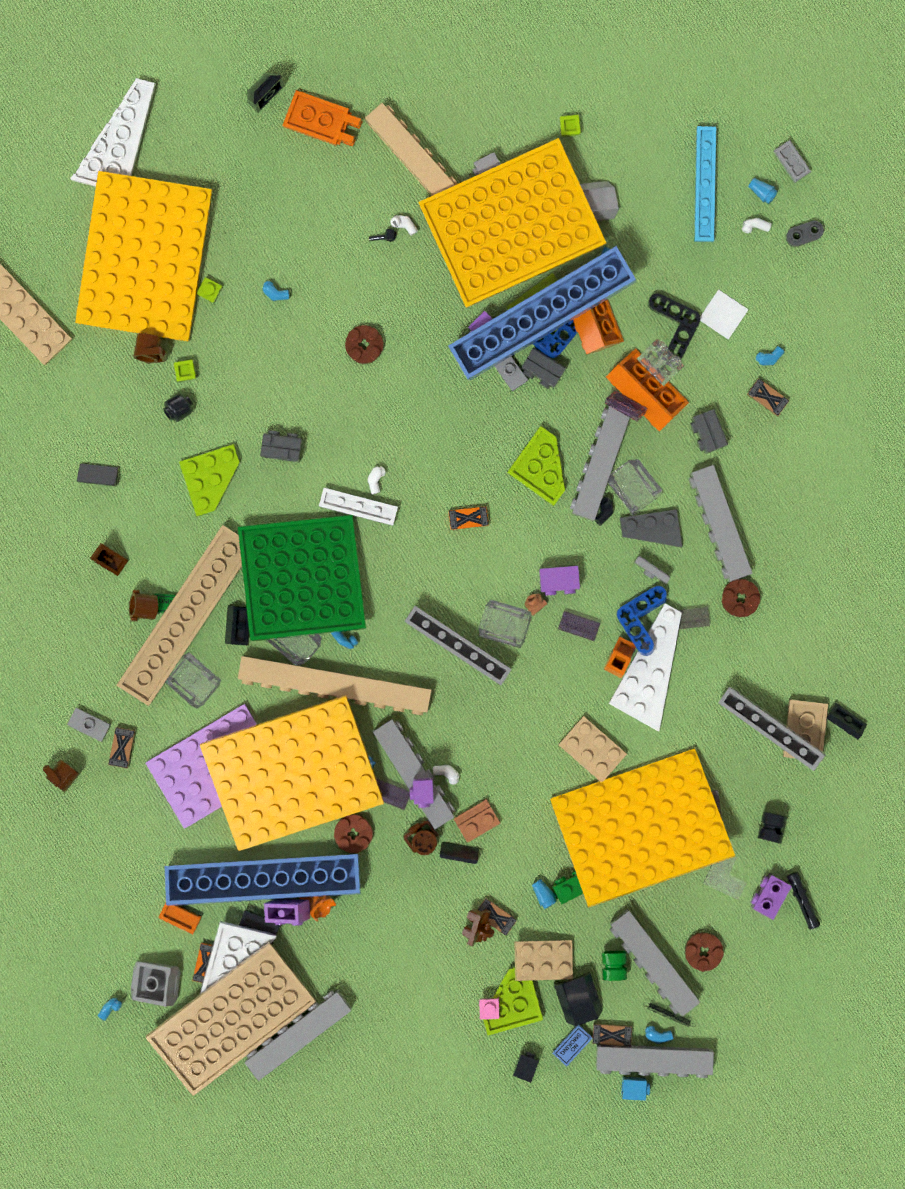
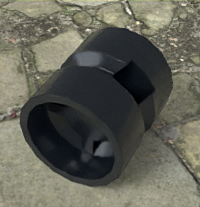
M763 811L761 819L763 826L759 827L757 838L782 844L784 836L782 829L786 827L788 817Z

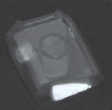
M638 459L628 460L611 473L608 479V484L632 516L639 513L663 493L661 487Z
M490 600L485 606L479 625V636L521 648L525 643L526 634L532 620L531 612Z
M319 634L266 640L296 666L306 664L321 646V636Z
M188 652L178 661L165 683L187 703L197 709L205 705V702L220 686L221 678Z

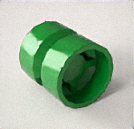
M626 951L602 952V964L605 965V968L602 969L603 980H627V968L624 966L627 963Z

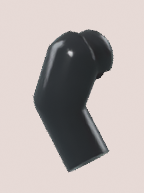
M604 497L601 500V513L595 518V522L599 526H602L613 514V503L609 497Z

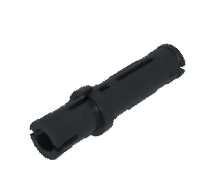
M799 872L787 875L793 889L792 894L798 901L808 929L811 930L819 927L820 923L806 893L808 890L803 886Z

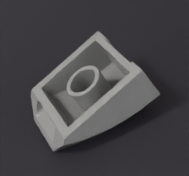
M607 181L580 184L596 221L614 219L619 210L615 187Z
M136 961L133 967L131 983L132 1000L165 1007L174 1005L178 998L181 975L179 967Z

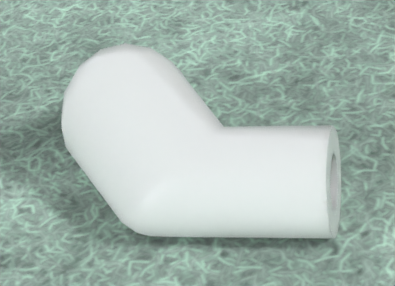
M396 215L390 221L393 227L405 228L410 236L418 232V229L408 216Z
M759 218L745 220L742 224V231L745 233H751L752 228H759L766 232L771 228V223Z
M382 466L374 467L368 476L371 494L380 493L378 481L386 473Z
M433 766L434 776L444 775L449 779V783L453 785L459 782V773L452 766Z

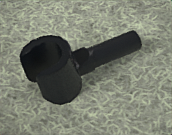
M386 229L385 235L369 236V241L385 240L393 242L396 238L395 230Z

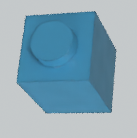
M622 1076V1099L646 1101V1095L650 1094V1083H647L646 1078Z

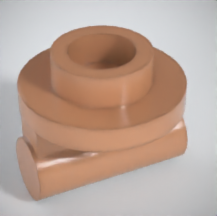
M532 594L525 601V607L532 616L547 605V602L540 594Z

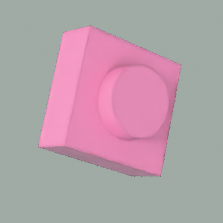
M499 998L479 999L480 1019H499Z

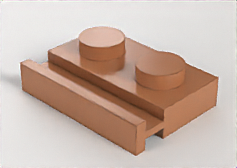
M487 799L453 818L467 843L500 824Z

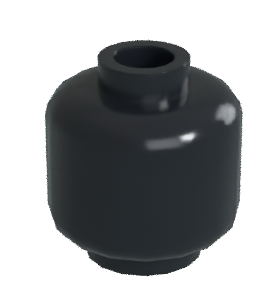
M178 393L165 401L163 411L170 421L179 422L192 413L191 406L193 404L188 396L184 397Z

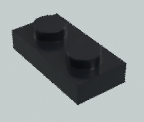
M836 702L827 715L828 720L857 740L863 735L867 723Z

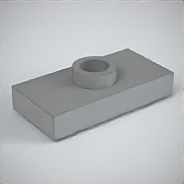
M790 140L773 151L794 183L811 172Z
M512 357L494 366L512 392L528 381Z
M638 556L634 561L636 565L645 570L643 574L653 579L655 577L664 584H667L670 580V576L642 557Z
M75 708L67 724L103 742L111 724L79 708Z

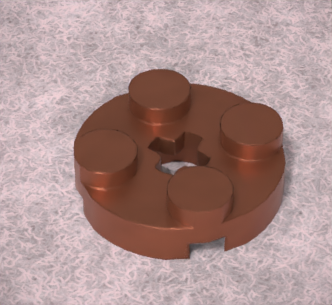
M367 325L358 326L349 331L345 341L347 354L359 364L373 363L382 353L384 346L382 336L377 329ZM362 340L370 343V346L366 348L367 350L359 347V343H362Z
M746 579L733 580L723 590L722 605L730 615L747 617L753 614L760 604L759 590L752 582ZM738 593L746 596L743 604L736 601Z
M351 814L341 819L334 831V838L339 848L348 853L363 851L368 847L373 837L370 823L364 817L356 814ZM352 828L359 832V836H356L355 839L348 836V832H351Z
M696 933L687 940L685 945V958L694 969L702 972L716 968L724 956L720 940L710 933ZM701 947L704 949L709 948L707 956L699 955Z

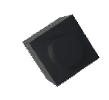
M528 1050L525 1053L520 1051L513 1070L514 1077L532 1082L539 1063L536 1053Z

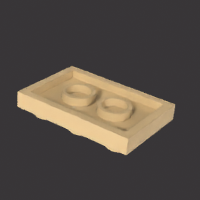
M789 700L786 726L822 752L828 704ZM783 750V757L795 758Z
M584 716L558 744L600 782H603L627 755Z
M572 940L514 941L516 981L573 979Z

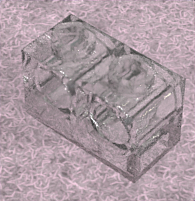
M659 339L655 340L637 358L663 386L684 367L681 359L673 355L668 350L667 345ZM652 351L657 353L658 358L652 354ZM666 365L670 366L672 371L667 370Z

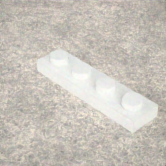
M323 488L319 507L391 526L394 525L398 507L327 488Z

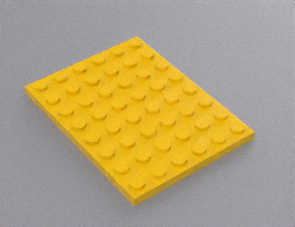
M559 138L418 202L466 308L607 244Z
M98 171L75 323L138 334L146 333L189 342L213 190Z
M347 695L200 743L202 754L238 851L384 804Z
M695 748L605 779L603 782H597L550 799L588 908L735 857Z

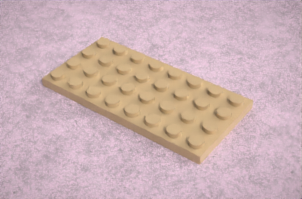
M268 942L146 1035V1039L194 1096L315 1004L316 1000L271 943Z

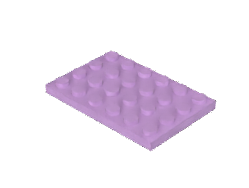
M245 704L146 762L147 767L184 829L222 807L202 754L200 743L257 725Z

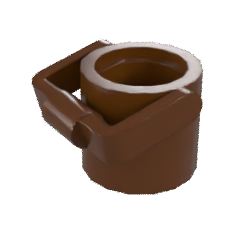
M137 334L133 358L147 364L165 362L167 354L160 347L161 338L152 334Z
M133 590L129 601L130 622H138V618L154 620L158 611L157 596L140 594V590Z
M61 759L52 769L49 765L43 767V771L47 775L45 778L64 793L80 775Z
M424 819L410 827L409 831L404 833L403 838L414 853L429 855L437 846L439 834L429 820ZM428 824L431 830L422 829V827ZM415 834L411 844L407 838Z

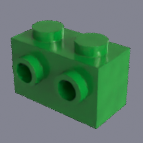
M573 871L572 875L567 878L565 876L558 878L554 881L555 884L552 885L561 905L583 894L576 871Z

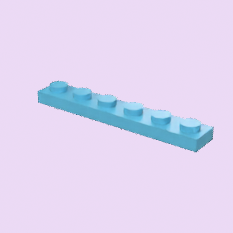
M697 126L694 242H714L716 127Z

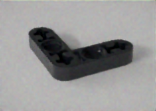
M653 294L648 301L649 308L679 323L666 351V357L670 362H678L682 359L699 325L700 315L697 311L662 294ZM660 298V303L664 305L666 301L669 302L665 312L662 311L664 307L661 305L654 307L652 299ZM671 306L679 308L680 312L677 316H672L669 313ZM683 310H685L687 312L684 315L690 317L693 314L695 316L694 319L697 321L689 324V319L683 317V319L680 320L679 318L681 317ZM681 331L687 332L688 340L680 341L678 333ZM677 344L685 346L684 349L680 346L678 350L679 357H671L672 353H670V350L674 351Z

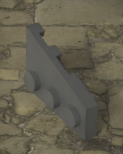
M677 509L619 518L621 533L624 538L682 548Z

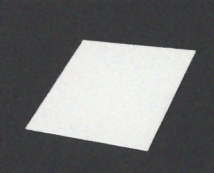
M718 290L700 316V321L729 339L748 309Z

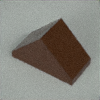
M103 543L99 544L90 557L92 561L116 576L120 574L128 562L126 558Z

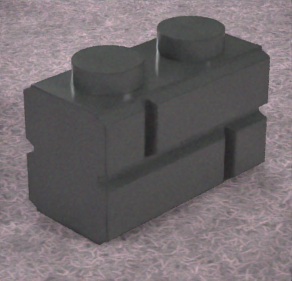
M533 348L521 369L524 370L523 374L530 379L534 377L539 379V384L547 389L552 387L554 389L566 367Z
M715 409L692 418L690 426L693 433H697L699 437L697 444L700 451L708 454L728 445Z
M269 430L268 434H263L260 456L300 462L302 439L298 438V434L287 433V436H280V432Z

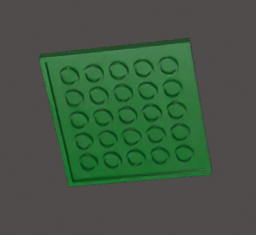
M352 515L238 527L250 642L366 629Z

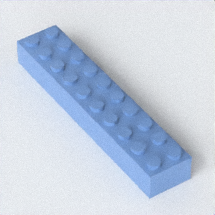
M617 246L448 345L466 378L470 381L636 283V279Z
M359 855L165 866L166 905L177 906L361 894Z

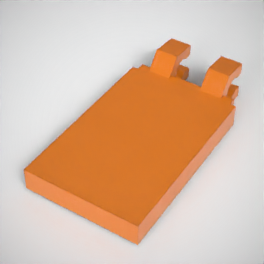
M296 90L282 126L335 146L337 144L340 145L342 142L353 147L356 139H354V136L346 134L345 130L347 125L360 129L362 121L360 118L352 116V113L346 107Z

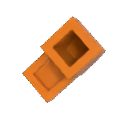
M619 637L607 659L604 670L622 678L636 648L634 644Z

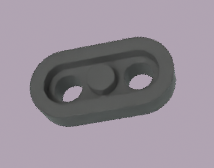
M810 221L793 227L786 234V242L791 247H799L821 238L824 228L818 221ZM811 228H817V233H812ZM797 233L799 235V239H794L793 234Z

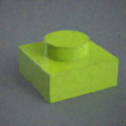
M579 115L560 116L561 137L581 134Z
M205 277L197 295L215 303L223 286Z
M193 360L174 362L177 382L196 379Z

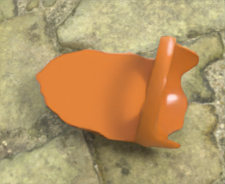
M330 896L299 898L309 900L310 915L317 922L318 918H324L330 913L332 906L337 905Z

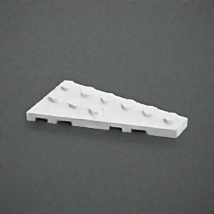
M136 78L124 96V100L97 137L91 150L80 163L76 173L71 177V181L96 187L98 171L132 176L156 86L155 83Z
M665 603L648 632L655 646L654 652L649 656H643L637 651L609 702L610 705L657 731L660 730L682 612ZM643 641L641 649L649 650L650 644H646Z
M220 921L200 994L265 944L273 942L276 935Z

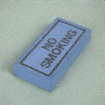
M578 1025L558 1045L552 1054L565 1066H568L591 1041L592 1036Z

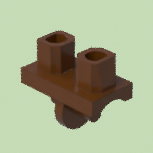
M472 909L468 912L467 919L473 922V926L470 924L466 925L462 935L468 939L467 944L471 947L476 942L486 941L487 938L494 936L495 931L490 928L491 923L488 922L491 911L487 909L483 911Z

